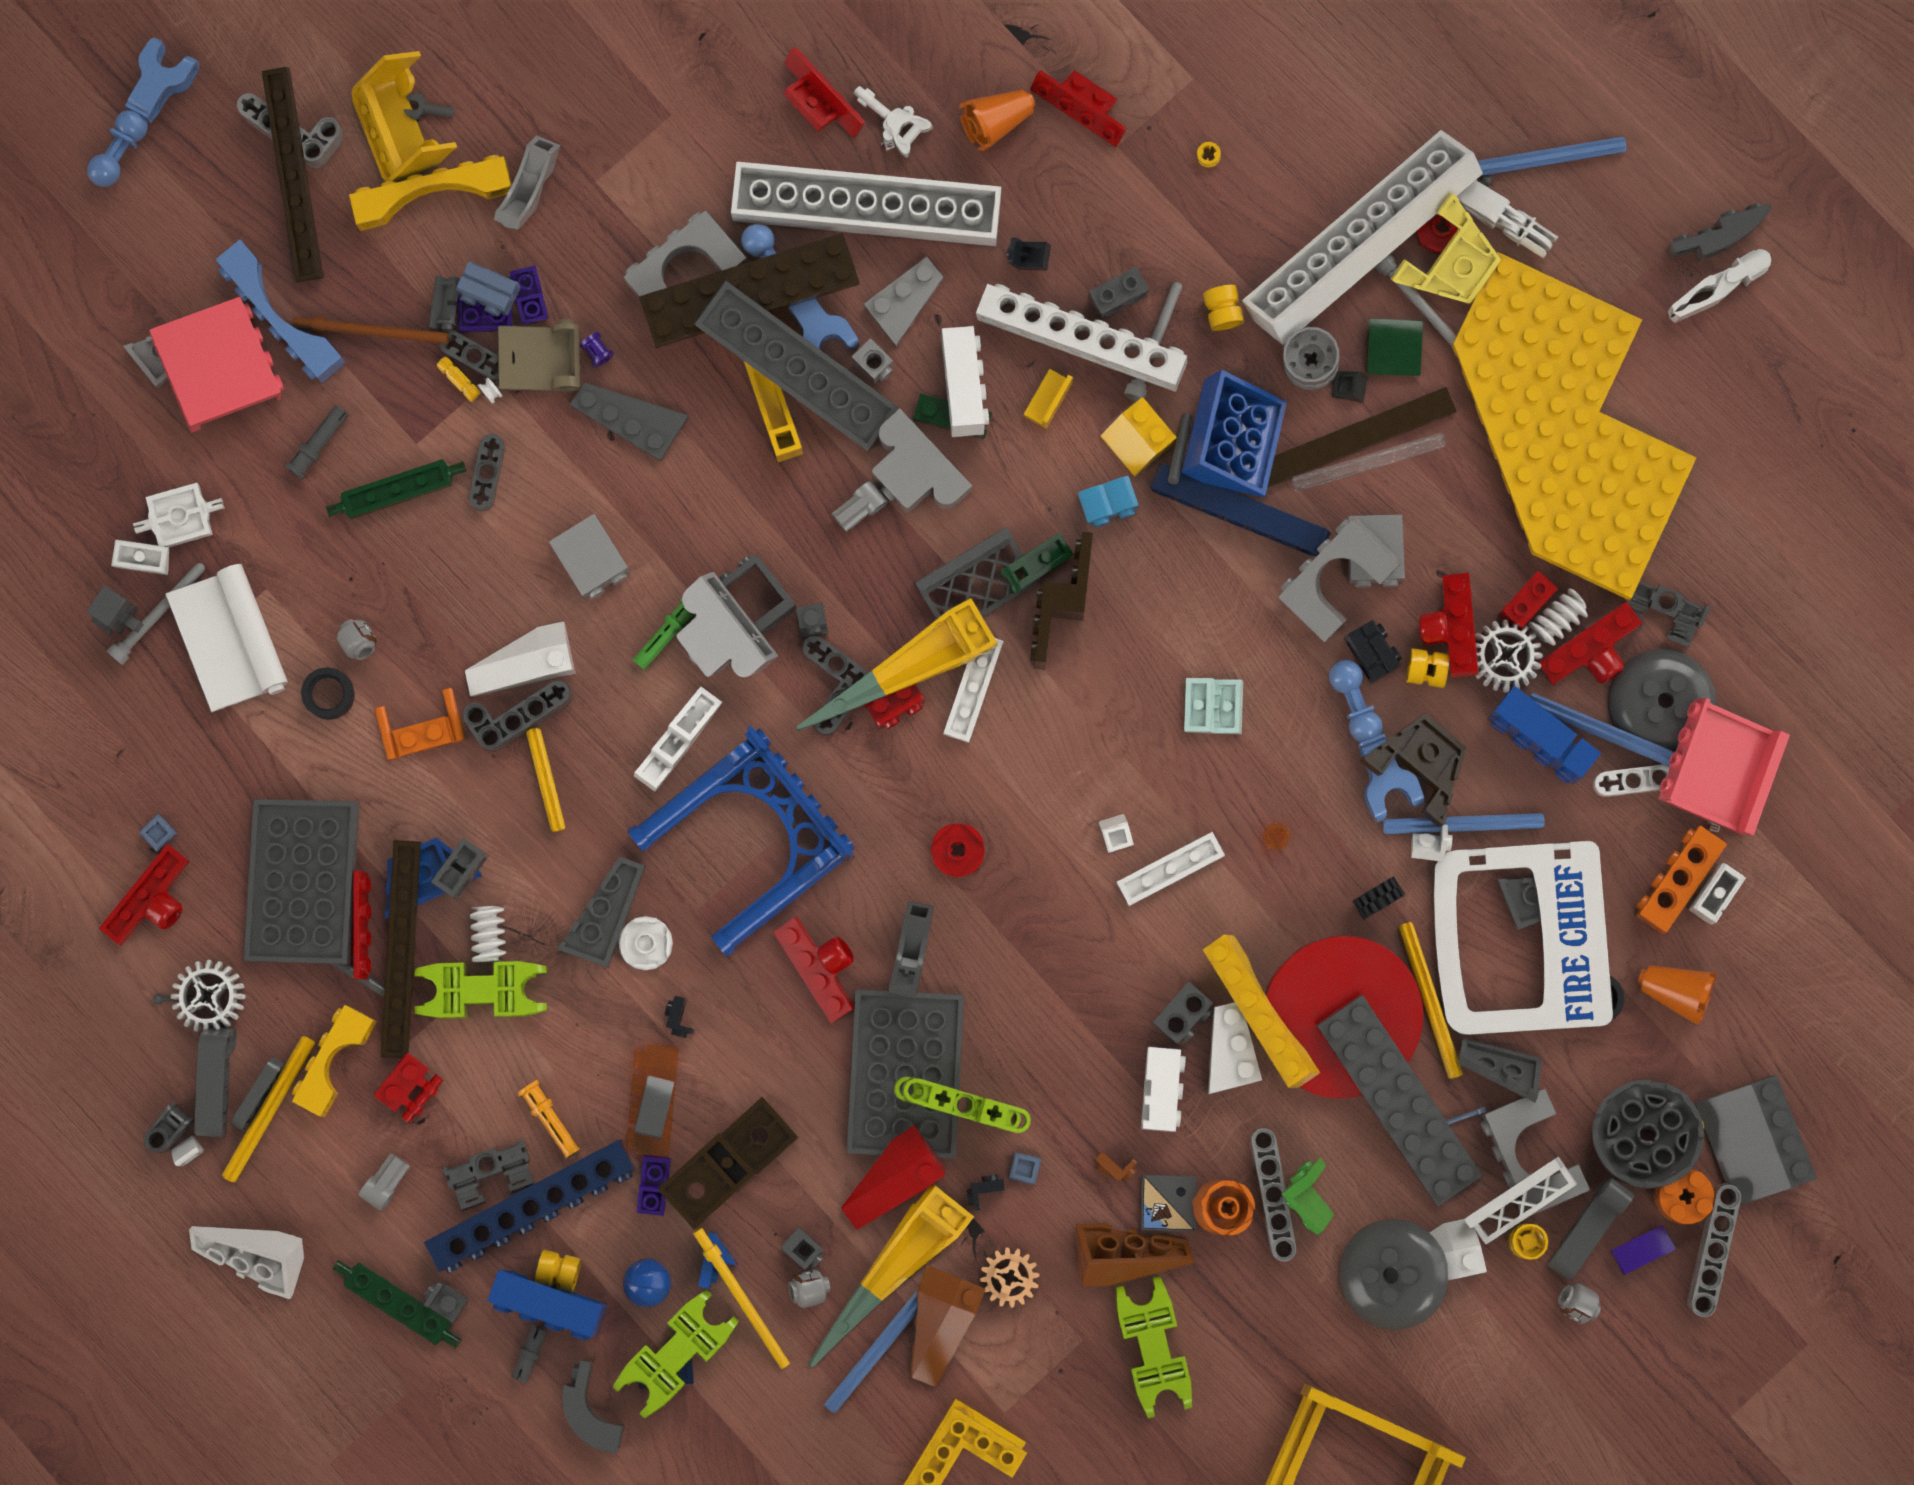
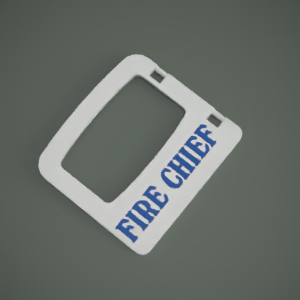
M1580 841L1454 850L1445 854L1444 862H1437L1434 884L1436 949L1446 1020L1453 1030L1460 1034L1473 1035L1605 1026L1611 1022L1613 1010L1600 851L1596 843ZM1570 849V859L1555 860L1554 850ZM1485 855L1486 864L1470 865L1469 856ZM1529 868L1533 872L1536 884L1543 935V1004L1538 1008L1472 1012L1468 1009L1459 959L1456 909L1458 876L1463 872Z

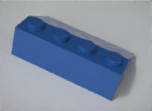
M1220 370L1205 378L1182 473L1205 484L1264 497L1287 402L1224 370Z

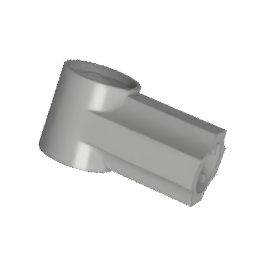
M870 480L857 489L853 497L835 510L832 515L847 532L868 515L872 516L880 511L888 503V500L873 481Z
M391 1153L375 1176H371L365 1183L358 1196L381 1212L394 1196L395 1188L411 1166Z

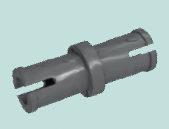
M534 1325L531 1326L526 1343L519 1350L521 1355L511 1375L512 1378L519 1379L518 1381L524 1383L528 1382L534 1363L539 1361L541 1356L538 1353L548 1331Z

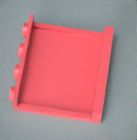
M241 297L149 330L150 338L191 433L201 430V424L276 397L277 401L281 400V390H284L279 375H273L270 368L274 366L269 351H263L260 344L264 342L262 334L258 327L253 328L250 319L254 318L248 303L243 304Z
M1708 698L1695 699L1688 708V719L1685 727L1681 729L1678 735L1679 744L1676 752L1670 757V768L1667 776L1661 782V793L1658 799L1737 834L1754 835L1790 734L1783 731H1772L1709 703L1710 699Z

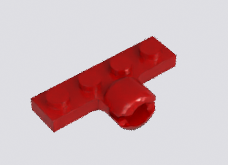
M1468 572L1442 576L1444 609L1438 612L1422 613L1419 617V630L1422 642L1425 645L1441 643L1448 645L1452 678L1479 675L1470 574Z
M1626 601L1538 663L1541 664V670L1553 686L1581 667L1588 668L1598 683L1608 682L1624 669V662L1618 656L1613 646L1643 625V623Z
M166 844L98 929L116 944L122 946L144 919L150 920L160 929H168L173 926L180 918L183 908L181 903L169 894L168 890L190 861L171 845Z
M798 917L791 919L773 932L830 1023L837 1021L855 1009V1006L837 978L838 973L850 966L854 961L853 953L843 939L834 937L818 947Z

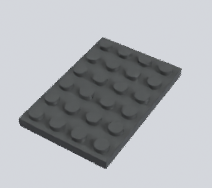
M254 799L244 961L350 965L354 907V870H356L360 802Z
M855 990L847 1139L848 1154L881 1155L893 1138L915 1124L938 1158L956 1159L958 1116L902 1101L896 1097L894 1085L899 1078L907 1076L959 1090L964 995L916 993V997L890 993L889 991ZM904 1081V1082L900 1085V1088H899L900 1093L902 1094V1096H903V1093H902L903 1085H904V1083H905L906 1081ZM913 1084L908 1088L909 1095L913 1093Z

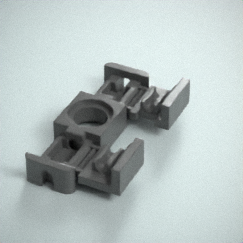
M1640 581L1631 600L1626 599L1642 623L1644 620L1641 618L1644 611L1648 612V605L1650 608L1674 618L1678 614L1677 618L1672 621L1675 623L1672 631H1668L1666 638L1687 647L1691 645L1690 642L1696 631V627H1694L1696 622L1697 627H1702L1710 609L1707 604L1705 607L1689 602L1683 599L1685 595L1658 584V587L1655 588ZM1666 593L1674 597V604L1668 609H1664L1659 605V598ZM1672 633L1682 636L1685 639L1672 635Z
M518 1139L519 1144L500 1151L492 1148L469 1157L470 1162L451 1169L447 1166L443 1168L444 1175L448 1179V1187L455 1191L462 1211L487 1203L483 1195L478 1193L477 1187L480 1186L479 1182L501 1173L509 1176L511 1184H508L511 1193L535 1184L527 1165L530 1162V1156L523 1140ZM486 1157L492 1158L494 1161L493 1169L489 1172H482L480 1169L481 1160ZM526 1180V1182L513 1186L515 1183ZM479 1197L478 1200H475V1201H472V1202H469V1203L466 1204V1201H469V1200H472V1199H475V1198Z

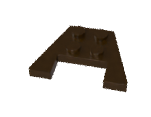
M1424 714L1363 756L1360 762L1374 774L1380 776L1394 757L1400 760L1435 790L1421 810V813L1435 825L1441 827L1447 819V816H1445L1447 807L1451 804L1453 785L1458 778L1466 747L1427 714Z

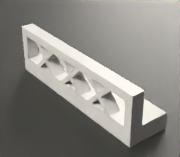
M1558 1156L1464 1220L1469 1228L1474 1227L1484 1243L1488 1244L1576 1186L1577 1183ZM1558 1170L1561 1171L1568 1182L1561 1189L1549 1187L1550 1176ZM1546 1179L1545 1185L1539 1184L1540 1182ZM1533 1187L1544 1189L1542 1201L1538 1204L1526 1201L1528 1190ZM1548 1191L1554 1192L1553 1194L1547 1197ZM1523 1194L1522 1200L1516 1199L1517 1197ZM1510 1202L1521 1204L1520 1215L1515 1219L1504 1216L1505 1205ZM1525 1205L1532 1207L1524 1212ZM1499 1209H1501V1210H1500V1215H1495V1214H1493V1213H1495L1496 1211H1498ZM1487 1217L1499 1219L1497 1231L1488 1236L1480 1222ZM1502 1221L1509 1222L1508 1224L1502 1227Z

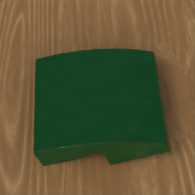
M1369 318L1366 373L1420 376L1423 321Z

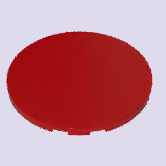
M1350 935L1329 936L1302 946L1293 952L1281 967H1278L1267 986L1265 995L1278 1016L1297 1041L1304 1047L1320 1074L1300 1086V1088L1312 1094L1328 1098L1345 1099L1363 1096L1316 1026V1024L1360 994L1364 996L1407 1063L1410 1061L1422 1032L1423 1004L1418 985L1412 973L1392 951L1372 940Z

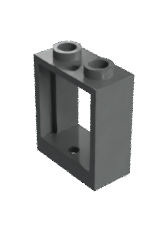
M757 554L753 557L748 555L737 564L738 569L731 574L729 571L722 574L719 579L727 589L756 566L783 600L753 623L763 635L795 611L797 606Z

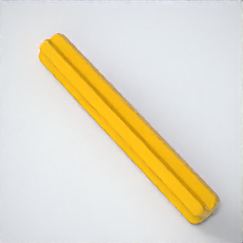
M532 728L527 730L526 734L550 830L552 832L562 831L565 829V823L540 728Z

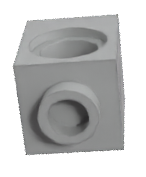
M871 338L852 356V362L874 384L879 380L885 381L893 372L891 369L894 366L893 360ZM871 358H878L882 361L881 366L876 369L870 368L867 363Z

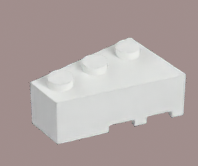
M1234 1002L1213 1008L1207 1095L1262 1081L1248 1024L1237 1004Z
M1147 1048L1141 1118L1142 1130L1176 1132V1127H1180L1181 1111L1177 1110L1178 1100H1182L1183 1083H1179L1180 1072L1184 1073L1186 1056H1181V1050Z

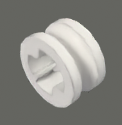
M486 378L485 384L477 386L487 399L494 404L495 398H501L503 395L493 382Z

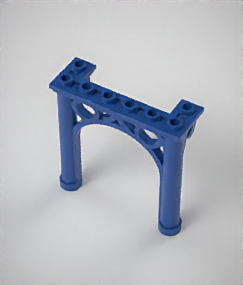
M752 726L747 728L748 732L745 734L747 739L646 820L638 826L634 825L627 830L628 834L644 852L706 801L719 794L728 792L752 795L768 804L778 814L786 827L790 840L791 853L788 868L784 876L774 887L710 936L726 957L736 951L734 949L736 946L848 858L852 860L855 857L852 852L855 849L853 843L845 834L839 836L834 831L838 828L836 823L829 815L825 818L818 811L821 805L812 794L808 797L801 789L805 785L795 773L790 776L784 768L788 765L779 752L774 755L770 751L768 746L771 742L760 728L755 731ZM760 756L765 761V763L760 761L753 762ZM762 768L769 775L770 784L767 788L756 789L750 786L749 774L753 769ZM744 769V785H724ZM777 777L792 796L782 799L774 794L770 798L766 794L774 790ZM799 804L813 823L802 822L793 829L792 824L796 822L794 810ZM780 806H788L786 810L787 815ZM811 829L818 836L819 844L815 849L806 850L798 846L797 836L801 830ZM824 838H826L830 843V845H828L825 849H823L825 845ZM798 853L808 857L814 856L794 873Z

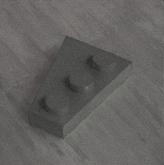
M1534 878L1497 880L1517 931L1541 922Z
M1462 1038L1458 1064L1536 1103L1539 1093L1542 1058Z

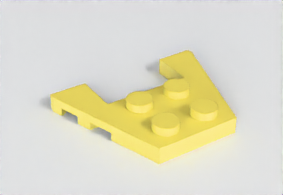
M1450 193L1437 213L1458 228L1452 239L1427 274L1408 261L1403 260L1390 280L1471 304L1501 259L1475 225L1469 213L1463 208L1457 196Z

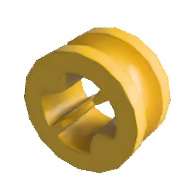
M1213 142L1202 143L1197 150L1199 163L1207 168L1216 166L1221 159L1219 146ZM1205 149H1209V152H1211V149L1215 151L1213 160L1209 161V158L1207 160L1202 158Z

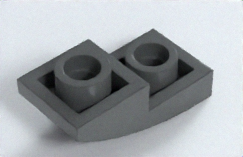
M648 1075L641 1105L638 1110L634 1133L657 1139L661 1138L674 1087L673 1081Z

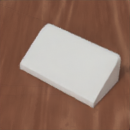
M115 540L111 566L120 569L168 575L169 547Z

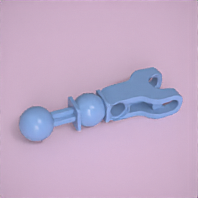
M151 38L139 55V67L142 71V76L125 104L127 110L122 111L116 117L115 129L110 128L109 130L114 139L105 154L95 155L88 163L87 175L92 183L100 187H108L114 185L119 180L121 173L119 161L128 146L133 149L138 147L135 142L141 141L146 136L148 123L152 124L171 95L180 94L190 88L199 71L198 60L187 56L176 67H162L161 62L166 52L165 45L158 38Z
M753 224L744 230L741 244L749 255L763 258L776 254L773 249L775 237L768 226ZM816 299L787 307L804 332L803 338L818 349L821 348L825 340L831 338L839 339L849 350H854L860 346L856 334L846 319L826 314Z
M1340 660L1330 669L1329 681L1336 691L1344 693L1352 712V714L1346 716L1347 720L1350 719L1349 731L1353 739L1359 742L1358 748L1363 757L1387 739L1385 734H1382L1383 723L1381 718L1372 711L1374 706H1366L1359 689L1363 680L1361 668L1354 661ZM1395 757L1380 776H1377L1366 767L1370 780L1365 788L1364 800L1372 818L1376 822L1383 821L1386 818L1387 810L1384 798L1390 790L1403 792L1412 806L1419 807L1424 804V795L1417 777L1412 772L1401 769Z

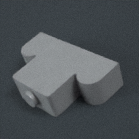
M901 409L897 410L882 424L879 430L880 443L883 448L892 452L878 463L872 472L874 479L883 487L880 491L888 501L891 502L894 499L908 513L933 492L934 501L940 508L952 509L973 491L972 485Z
M714 572L700 576L683 593L682 602L685 609L690 613H696L697 616L677 634V639L688 652L691 661L697 664L707 677L723 671L730 664L738 676L749 677L764 670L778 657L774 649Z

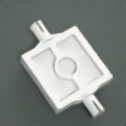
M194 483L146 497L149 508L148 519L133 523V526L135 527L136 534L151 529L156 535L158 546L172 547L213 535L209 522V513L225 509L222 498L206 502L202 496L200 485Z

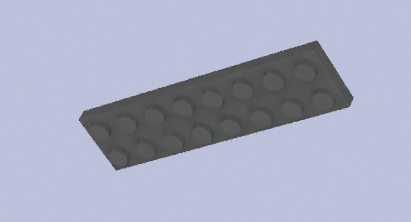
M724 281L694 323L699 329L867 451L879 436L882 424L899 408L727 281Z
M1360 994L1316 1024L1436 1206H1440L1483 1176L1363 995Z

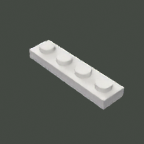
M996 639L997 647L967 663L943 733L944 735L967 743L970 742L1004 641Z
M1213 832L1116 883L1128 906H1131L1225 857V854Z

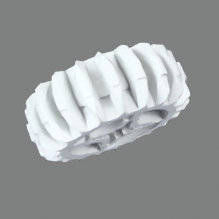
M1508 620L1502 621V628H1500L1497 621L1492 622V630L1488 626H1484L1482 628L1484 635L1476 634V640L1479 642L1476 643L1478 668L1481 671L1475 677L1479 679L1484 675L1487 678L1483 682L1485 687L1492 681L1494 682L1493 691H1497L1500 684H1503V692L1507 693L1510 689V684L1512 688L1516 686L1520 689L1519 681L1526 687L1529 684L1527 677L1534 679L1537 676L1532 669L1539 670L1541 664L1534 660L1541 659L1543 654L1534 652V650L1541 647V644L1531 643L1536 635L1532 633L1527 637L1525 635L1528 631L1527 626H1524L1519 631L1517 630V624H1513L1509 628ZM1497 636H1510L1519 642L1507 645L1502 640H1499ZM1489 641L1492 644L1495 657L1487 664L1484 653ZM1524 648L1527 661L1522 671L1519 667L1520 663L1517 660V654ZM1516 649L1509 657L1510 662H1507L1506 659L1505 661L1501 660L1495 663L1503 654L1501 650H1504L1505 653L1506 651L1510 652ZM1504 667L1510 673L1513 672L1515 676H1500L1494 673L1493 670Z
M206 960L205 968H203L201 962L197 961L195 962L197 970L195 972L190 966H187L185 969L189 976L186 977L179 974L178 978L183 981L182 985L174 983L172 986L180 990L179 994H171V999L179 1000V1003L172 1005L173 1010L182 1009L178 1013L177 1018L181 1020L188 1017L184 1023L186 1027H190L195 1022L194 1031L199 1032L203 1025L204 1030L212 1025L214 1029H220L221 1022L226 1027H230L231 1022L228 1020V1017L230 1016L236 1020L239 1018L238 1014L233 1012L234 1009H244V1006L238 1004L237 1000L246 999V995L237 994V991L244 988V984H234L239 980L240 976L233 974L229 977L232 968L227 966L222 971L223 963L220 961L216 963L214 969L211 960ZM217 975L224 981L220 984L216 983L213 986H207L200 977ZM194 983L197 995L191 1001V1004L188 1005V991ZM228 988L229 1001L223 1011L220 997ZM203 989L210 993L215 991L211 996L213 1004L208 1001L202 1002L205 998V991ZM209 1007L216 1014V1017L201 1019L193 1014V1012Z

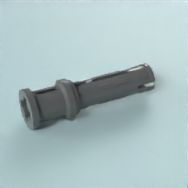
M334 405V408L306 444L302 443V445L298 446L299 451L289 463L286 462L284 464V467L303 480L305 472L313 462L319 460V452L337 431L342 422L349 416L348 413L339 406Z

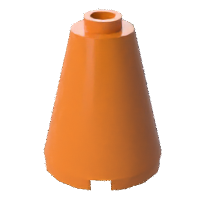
M1023 89L965 100L959 105V109H964V114L960 116L961 123L971 143L977 142L981 146L977 149L985 151L1033 114L1035 100L1031 93H1027Z
M1649 965L1647 970H1641L1637 984L1642 985L1640 991L1691 1023L1699 1026L1711 997V987L1715 985L1717 974Z

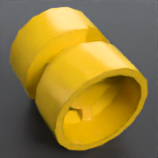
M1236 285L1218 286L1203 293L1205 306L1208 310H1212L1208 314L1212 331L1231 329L1245 322L1242 308L1236 305L1239 302Z
M1412 648L1408 660L1406 683L1421 685L1426 681L1429 686L1444 688L1449 669V654L1434 652L1432 655H1429L1427 650ZM1428 664H1433L1432 673H1427Z
M1519 1224L1512 1228L1508 1235V1247L1518 1258L1538 1259L1547 1250V1234L1538 1225Z
M543 1249L536 1270L535 1282L548 1287L555 1284L558 1290L573 1293L580 1271L581 1258L569 1255L560 1258L559 1253Z

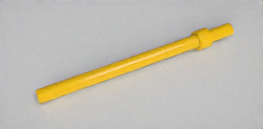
M702 1227L696 1229L693 1235L704 1251L702 1253L708 1262H712L781 1369L787 1367L790 1364L789 1360L720 1256L722 1252L717 1244L711 1242Z

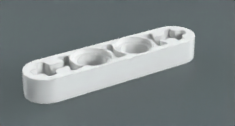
M1662 764L1606 771L1595 777L1593 788L1602 797L1659 791L1660 785L1654 783L1652 775L1656 770H1661L1667 776L1670 767ZM1628 774H1636L1639 777L1640 784L1637 788H1630L1626 785L1625 780ZM1616 775H1620L1621 791L1618 790L1619 785L1609 787L1608 791H1605L1604 787L1599 786V783L1604 779L1603 777H1607V781L1612 782L1618 780Z

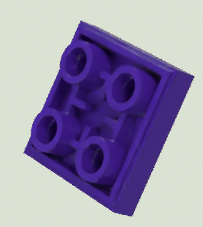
M458 294L459 332H498V326H513V306L507 316L502 313L499 316H494L484 310V305L476 302L475 306L463 302L460 300L461 295Z

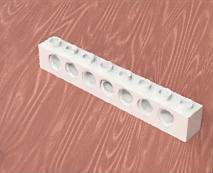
M987 284L976 311L978 321L1176 392L1187 365V355H1184L1182 350L1171 346L1169 349L1164 348L1151 338L1139 339L1126 329L1114 330L1101 320L1089 321L1084 319V315L1076 311H1069L1067 313L1059 310V306L1051 302L1042 304L1034 301L1035 298L1029 294L1020 293L1017 295L1010 292V289L1004 285L995 284V286ZM1006 304L1015 306L1014 311L1011 313H1004L1001 309ZM1030 313L1040 315L1036 322L1026 320ZM1055 322H1062L1065 325L1061 331L1051 329V325ZM1080 331H1087L1090 334L1085 340H1079L1075 337ZM1104 340H1112L1115 343L1110 349H1104L1100 346ZM1129 349H1136L1140 352L1136 358H1129L1125 355ZM1154 358H1161L1165 361L1161 367H1154L1150 364Z

